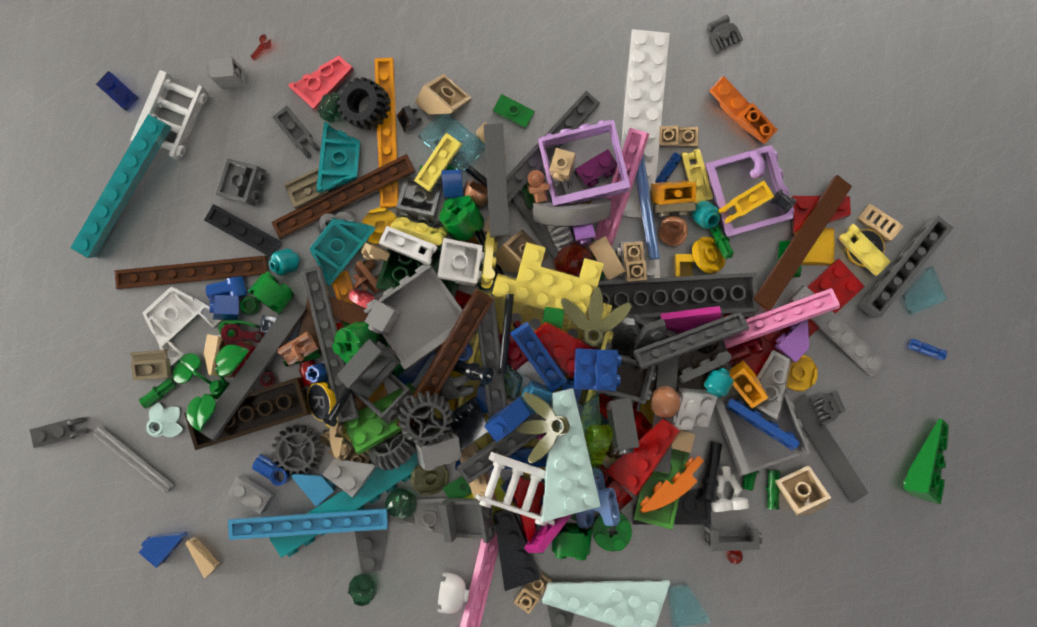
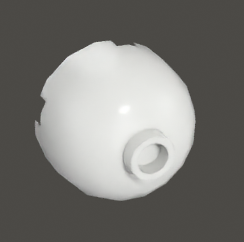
M444 572L443 576L446 577V580L441 581L438 605H442V607L438 609V613L452 614L458 612L464 602H468L469 590H466L465 582L460 576Z

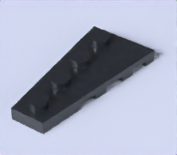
M702 487L689 490L679 498L674 525H711L710 502L699 499ZM637 504L632 505V524L652 525L633 520Z
M506 509L495 511L493 516L505 591L540 580L541 574L533 554L528 553L524 549L528 542L516 513Z

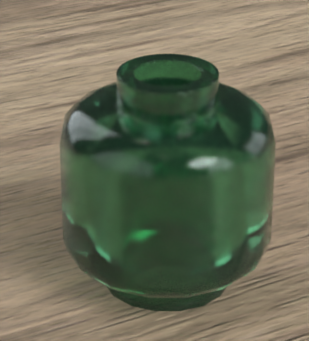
M331 92V94H324L317 110L323 120L334 122L341 118L342 114L338 111L340 106L337 105V101L340 100L339 94Z

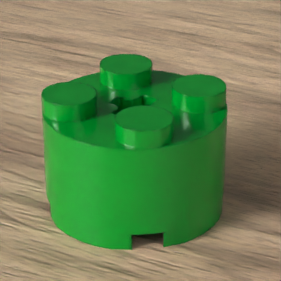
M469 195L445 200L439 219L451 237L457 241L468 240L473 237V233L476 230L479 232L482 229L484 218Z
M267 271L265 274H261L248 292L269 309L280 315L293 299L294 292L284 283L279 285L276 277Z
M365 321L354 322L338 330L335 334L332 349L336 354H339L346 364L368 339L377 343L375 338L378 336L377 333L368 328L369 324Z
M620 511V521L617 526H614L615 532L613 531L611 534H609L607 529H611L612 526L604 524L601 514L598 513L594 517V523L591 526L593 538L597 545L606 551H621L631 540V524Z
M566 522L552 540L551 550L555 553V557L558 559L575 557L576 560H586L591 552L592 528H580L578 523Z

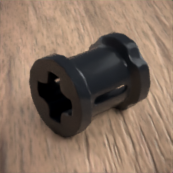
M780 189L774 195L775 197L771 199L770 203L776 204L786 214L797 200L789 198Z

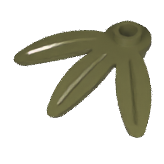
M595 287L590 299L588 320L573 302L566 298L561 299L566 315L577 327L585 331L584 339L590 346L600 345L604 340V333L620 324L632 308L631 303H625L614 309L601 321L603 297L601 289ZM592 333L598 334V338L596 340H592L590 338V335Z
M525 392L523 394L525 401L535 412L546 419L526 421L515 428V431L524 434L547 433L537 443L528 457V462L532 464L543 458L552 449L558 436H564L568 433L570 424L565 416H556L554 410L543 399Z

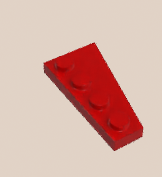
M662 419L638 441L639 447L634 448V452L623 454L605 472L635 496L638 495L681 430L668 420Z

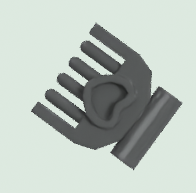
M728 15L708 23L709 30H713L710 36L716 52L724 49L721 41L724 42L726 47H729L727 40L730 45H733L730 34L735 43H738V40L739 42L743 41L738 27L734 23H729L730 18Z
M833 391L830 394H819L809 399L810 402L821 399L813 403V406L821 403V406L815 408V411L821 409L817 416L827 413V415L819 418L820 421L829 417V419L820 423L821 426L834 421L839 413L846 411L837 391Z

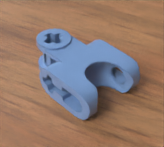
M593 467L592 471L600 507L576 513L578 526L580 528L592 526L594 523V511L601 514L606 526H617L620 521L616 493L613 488H606L603 472L599 468Z

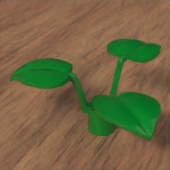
M237 345L223 347L215 359V363L218 365L215 370L221 380H214L213 382L196 372L201 365V359L196 354H184L175 364L173 379L180 384L187 383L194 374L210 385L209 389L212 394H204L202 398H193L187 407V419L196 430L202 431L205 423L213 415L216 408L215 399L218 400L229 386V382L223 376L229 375L238 367L249 352L247 348Z

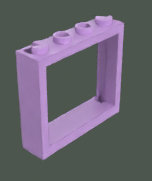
M600 120L598 124L594 125L583 124L578 129H563L558 134L552 135V133H547L546 136L538 138L553 206L576 205L593 199L630 192V183L614 120ZM610 133L621 181L557 197L554 181L549 172L550 164L546 148Z
M772 145L759 148L760 154H765L776 193L782 189L783 193L789 196L788 188L784 186L782 180L783 171L778 167L776 150H773ZM754 150L712 161L704 165L713 195L712 202L718 209L725 206L726 203L715 168L751 158L749 154ZM792 207L786 214L781 209L783 214L781 216L733 229L731 222L726 224L724 221L729 216L727 210L724 213H720L719 224L722 226V230L727 237H733L789 221L794 218V208Z

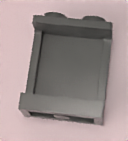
M447 498L439 505L445 542H453L458 537L483 538V543H488L496 533V527L493 524L492 506L491 508L482 506L476 498Z
M746 524L745 535L719 536V531L714 526L703 525L704 544L711 551L760 550L762 534L759 532V529L751 524Z

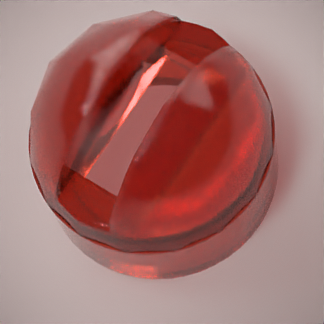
M727 551L726 557L730 563L736 565L742 562L743 554L741 551ZM731 555L738 556L739 559L732 558Z

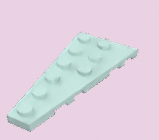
M573 388L552 393L551 408L556 416L562 415L568 419L570 428L566 435L558 436L554 446L547 453L542 522L600 507Z

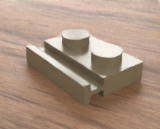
M319 168L284 184L295 209L330 193L329 190L317 193Z
M695 202L653 206V213H659V216H671V212H678L679 215H690V211L696 210Z
M169 349L131 352L133 380L172 377L170 358H168L167 354Z

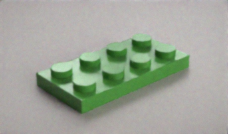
M411 383L406 384L405 386L414 394L415 389ZM397 389L374 402L373 405L383 413L403 391ZM368 406L358 411L359 418L343 422L358 455L401 432L402 429L396 425L398 417L387 425Z
M672 449L670 473H652L639 493L633 520L670 530L673 529L679 498L662 508L646 513L639 512L642 508L639 504L646 496L650 498L654 494L652 489L659 481L663 483L665 480H668L673 484L671 479L678 471L682 473L686 469L683 465L688 461V452Z

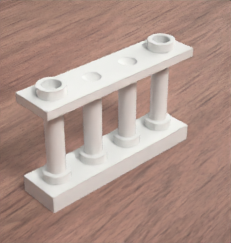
M159 70L130 141H133L148 114L158 118L159 111L163 107L182 114L185 118L181 126L159 118L172 126L171 131L178 133L174 144L164 140L161 147L170 150L169 156L179 161L185 154L186 143L201 107L207 101L208 92L199 85L196 92L173 83V78L168 73ZM172 90L192 98L189 109L167 101L165 99L167 92Z
M491 452L489 460L494 462V469L485 495L476 494L475 496L480 501L479 504L488 508L494 505L536 519L535 523L542 526H547V523L554 525V520L541 521L544 503L540 515L529 511L539 481L541 482L542 478L545 479L546 470ZM508 466L512 468L511 472L513 474L504 500L500 502L492 499L501 470ZM526 472L531 474V481L522 508L512 506L511 502L520 475Z

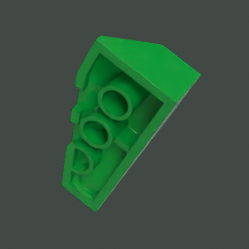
M938 419L909 468L907 477L903 481L904 490L910 495L940 505L945 479H941V471L943 468H946L943 451L947 450L949 425L943 419Z

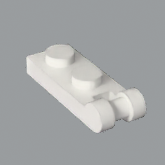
M386 226L379 242L380 246L418 260L425 265L431 264V257L438 248L434 244ZM421 248L426 250L424 255L419 253Z

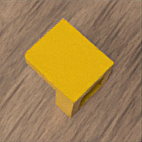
M675 254L673 256V277L693 276L692 263L695 261L692 254Z

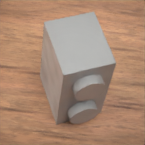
M233 57L209 59V66H207L208 77L221 89L244 87L243 68Z
M377 300L365 322L369 324L368 328L375 333H390L401 312Z
M452 431L446 432V436L440 435V442L435 438L432 444L426 441L423 445L421 440H419L415 444L418 464L424 470H434L437 466L453 464L457 460L462 459L459 437Z
M245 475L236 477L227 493L228 496L258 514H262L268 509L276 495Z

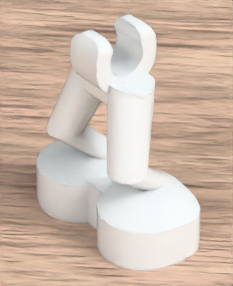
M721 466V475L717 476L719 486L716 487V495L718 499L716 502L710 503L711 512L748 509V499L738 497L742 488L736 475L731 474L729 466ZM726 481H729L734 489V493L729 500L725 498L723 493Z

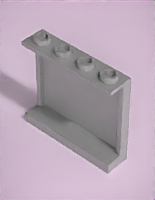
M424 264L415 270L416 274L412 277L406 276L400 280L399 286L395 289L393 287L389 288L383 293L384 296L378 300L401 312L390 333L383 332L382 335L397 353V357L400 359V364L404 370H408L442 346L463 311L442 280L437 278V273L430 264L427 266ZM377 299L372 300L366 305L368 308L364 310L365 313L369 315Z
M787 386L779 420L756 407L751 408L744 401L740 393L716 400L714 411L740 476L810 452L809 440L807 437H804L801 431L803 430L800 419L796 418L794 413V403L791 400L789 401L786 394L788 393ZM731 398L741 400L749 410L752 411L754 409L763 415V419L774 421L780 426L779 429L784 432L789 431L797 437L796 440L800 442L795 450L788 449L726 409V404Z

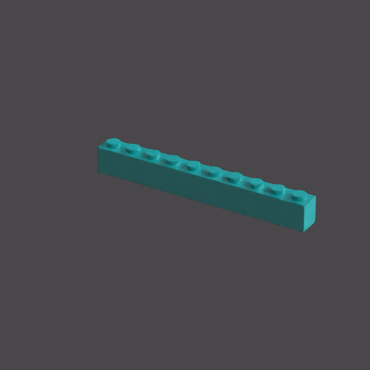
M417 452L411 456V459L406 461V465L401 464L399 469L395 467L392 471L389 469L384 471L383 469L376 468L355 498H352L342 490L308 513L363 510V505L367 502L372 504L381 498L379 494L384 491L388 494L396 489V483L401 480L403 483L410 480L412 471L419 465ZM318 534L270 537L269 539L282 558L285 555L291 557L299 551L298 547L302 544L305 547L315 541L314 537Z

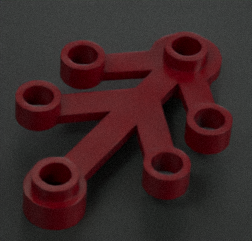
M226 324L222 328L221 337L225 341V346L237 345L249 350L243 361L232 373V379H234L236 373L244 365L245 360L249 358L256 346L245 345L241 339H252L254 342L260 343L265 336L263 332L241 331L236 324ZM229 330H233L234 335L232 337H229L227 335V332ZM257 333L261 335V339L258 341L255 339ZM265 371L258 382L264 387L271 386L275 383V376L273 373ZM265 375L269 378L267 382H263Z

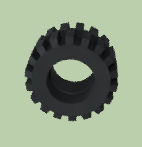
M361 77V79L354 78V82L348 81V85L346 87L343 86V92L338 95L340 100L337 101V105L340 106L338 111L342 114L341 117L346 122L362 130L378 128L377 124L382 125L384 123L383 119H387L389 116L387 111H390L391 107L388 104L391 102L387 98L389 96L383 87L365 77ZM369 95L370 102L368 107L359 113L361 100Z

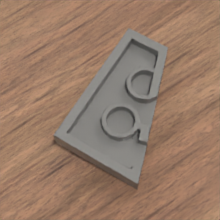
M773 350L757 376L768 398L755 407L779 420L792 360Z

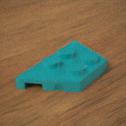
M328 123L323 125L317 193L325 192L358 179L361 142L354 137H349L341 130L338 131L330 127Z
M332 218L313 242L309 250L313 258H315L317 265L322 266L324 277L329 286L374 232L375 226Z

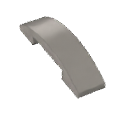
M593 199L591 204L553 206L552 202L533 203V222L554 226H576L595 223L610 217L611 199Z

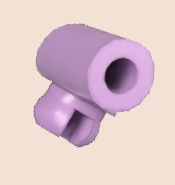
M758 149L749 154L755 163V168L750 171L753 179L761 178L765 171V161Z

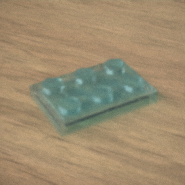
M438 114L418 134V138L433 151L446 133L461 142L463 145L450 165L456 170L463 172L485 150V144L450 114Z

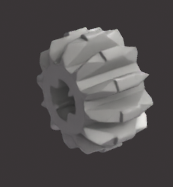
M548 225L549 234L559 253L567 252L575 247V241L568 226Z

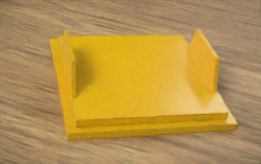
M824 228L801 265L830 266L835 261L834 228Z

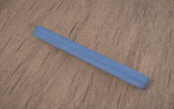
M643 154L636 174V182L649 260H656L660 258Z

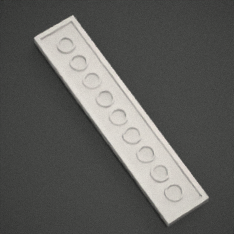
M632 29L620 147L622 151L629 128L650 134L643 154L651 198V183H656L659 132L662 121L670 33ZM635 177L622 217L642 219Z

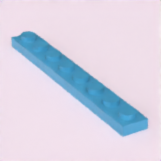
M387 508L228 520L229 540L383 530L389 528Z

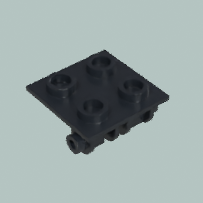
M476 397L466 401L465 404L452 412L453 422L449 424L451 425L452 432L459 437L460 451H463L488 433L484 427L487 422Z

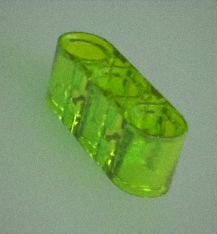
M610 424L589 425L584 437L591 467H601L613 438Z

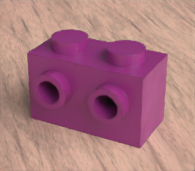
M609 149L575 168L574 174L583 189L588 186L592 188L599 183L601 178H608L615 174L617 163Z

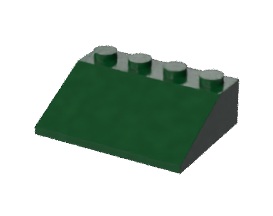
M437 246L436 253H433L431 257L432 262L430 265L436 273H438L442 249L440 246ZM421 248L419 253L424 255L426 250ZM388 249L387 251L390 255L387 261L384 260L375 288L384 291L391 287L395 289L400 285V280L406 276L412 277L416 274L415 270L424 264ZM441 279L455 299L460 284L455 283V281Z

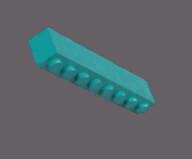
M147 115L70 248L86 258L97 257L172 126L155 116Z

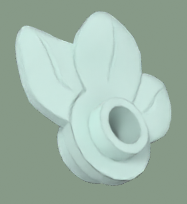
M159 402L153 405L149 411L150 420L146 426L148 434L153 437L164 435L169 438L180 434L183 428L176 423L180 418V408L169 407L164 409ZM156 424L160 426L158 431L155 429Z

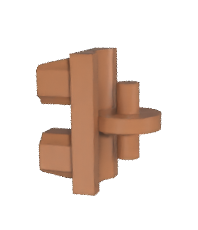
M533 170L527 177L529 183L527 184V190L530 194H533L536 203L547 201L545 190H549V184L544 180V175L541 171Z
M359 260L356 263L354 270L357 274L353 276L356 283L353 287L355 289L361 287L364 292L370 289L376 295L380 292V289L375 288L380 273L375 277L371 274V271L376 268L373 261L365 260L362 262Z
M305 332L298 338L280 347L277 352L290 366L297 361L301 362L304 360L305 356L316 351L319 346L311 335Z

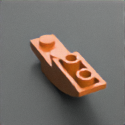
M725 76L721 77L709 90L720 102L719 106L744 130L763 144L778 130L754 103H749Z
M699 456L694 459L690 457L683 465L686 469L682 473L678 471L671 479L673 484L668 480H665L663 483L659 481L652 489L654 494L650 498L646 496L639 504L642 507L639 512L646 513L662 508L684 495L697 482L692 475L704 460Z

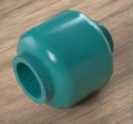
M701 201L695 205L696 210L692 211L691 217L696 224L703 229H710L718 224L720 213L716 206L709 201Z
M288 248L274 252L269 261L270 269L280 276L295 272L300 264L298 254Z
M721 367L718 370H711L704 383L707 389L706 392L718 398L727 396L734 383L733 378L729 376L731 372Z

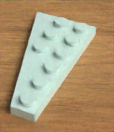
M670 581L548 582L542 603L616 627H656Z

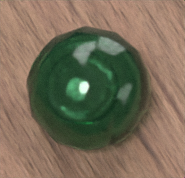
M402 488L392 490L387 495L385 501L388 513L399 519L411 517L416 512L418 504L416 496Z
M360 573L355 575L349 582L348 594L352 597L353 604L363 607L369 605L376 597L378 587L371 575Z

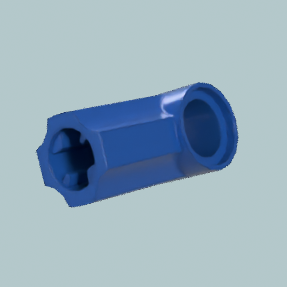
M243 276L232 277L223 282L206 285L205 289L209 301H214L215 295L239 296V298L247 296Z
M324 362L307 367V372L305 373L307 380H310L312 383L323 380L325 382L329 381Z
M260 454L253 463L252 469L269 479L273 485L281 486L292 479L290 477V470L284 471V467L277 468L279 464L273 463V460L263 454ZM279 471L284 474L283 481L278 478Z

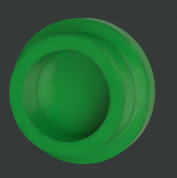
M248 296L241 301L240 309L246 315H254L259 311L260 303L255 297Z

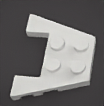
M173 286L142 312L159 344L160 350L169 349L167 354L168 358H170L171 367L184 355L173 344L171 339L198 314L212 328L222 321L213 320V313H209V305Z

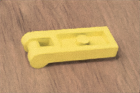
M695 149L691 153H680L687 181L696 182L695 204L701 201L712 200L713 195L700 149ZM690 160H695L696 164L690 165Z
M397 217L391 224V228L436 246L442 244L443 239L448 235L447 230L443 227L435 229L425 223H416L405 217Z
M854 224L848 228L845 234L842 233L838 238L875 276L891 262ZM853 236L857 239L854 243L851 241Z
M487 232L485 239V256L481 276V286L485 289L491 288L495 277L493 269H495L496 257H493V252L496 253L498 241H494L495 238H490V232Z

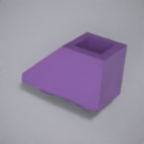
M592 223L570 226L575 245L579 244V247L588 246L596 237Z
M808 320L789 326L790 329L787 333L783 332L776 339L777 343L774 345V348L783 356L791 359V362H797L809 349Z

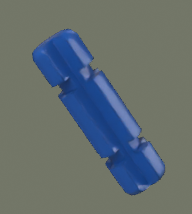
M676 152L673 153L670 161L666 163L655 182H667L666 179L671 176L682 160V156Z
M916 339L909 341V349L917 350L939 360H945L947 356V351L941 348L938 349V347L925 342L922 343Z

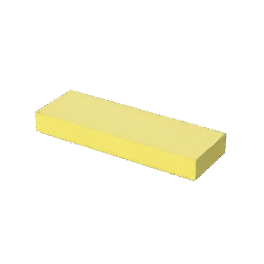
M446 133L414 181L431 192L441 178L442 170L447 169L463 144Z

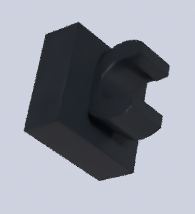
M410 105L403 107L396 115L404 132L410 131L422 120L421 118H415L414 114L418 110L416 108L411 109Z

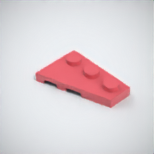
M337 56L321 65L317 71L310 75L307 73L302 76L303 79L296 83L292 82L288 86L316 111L354 69L343 58Z

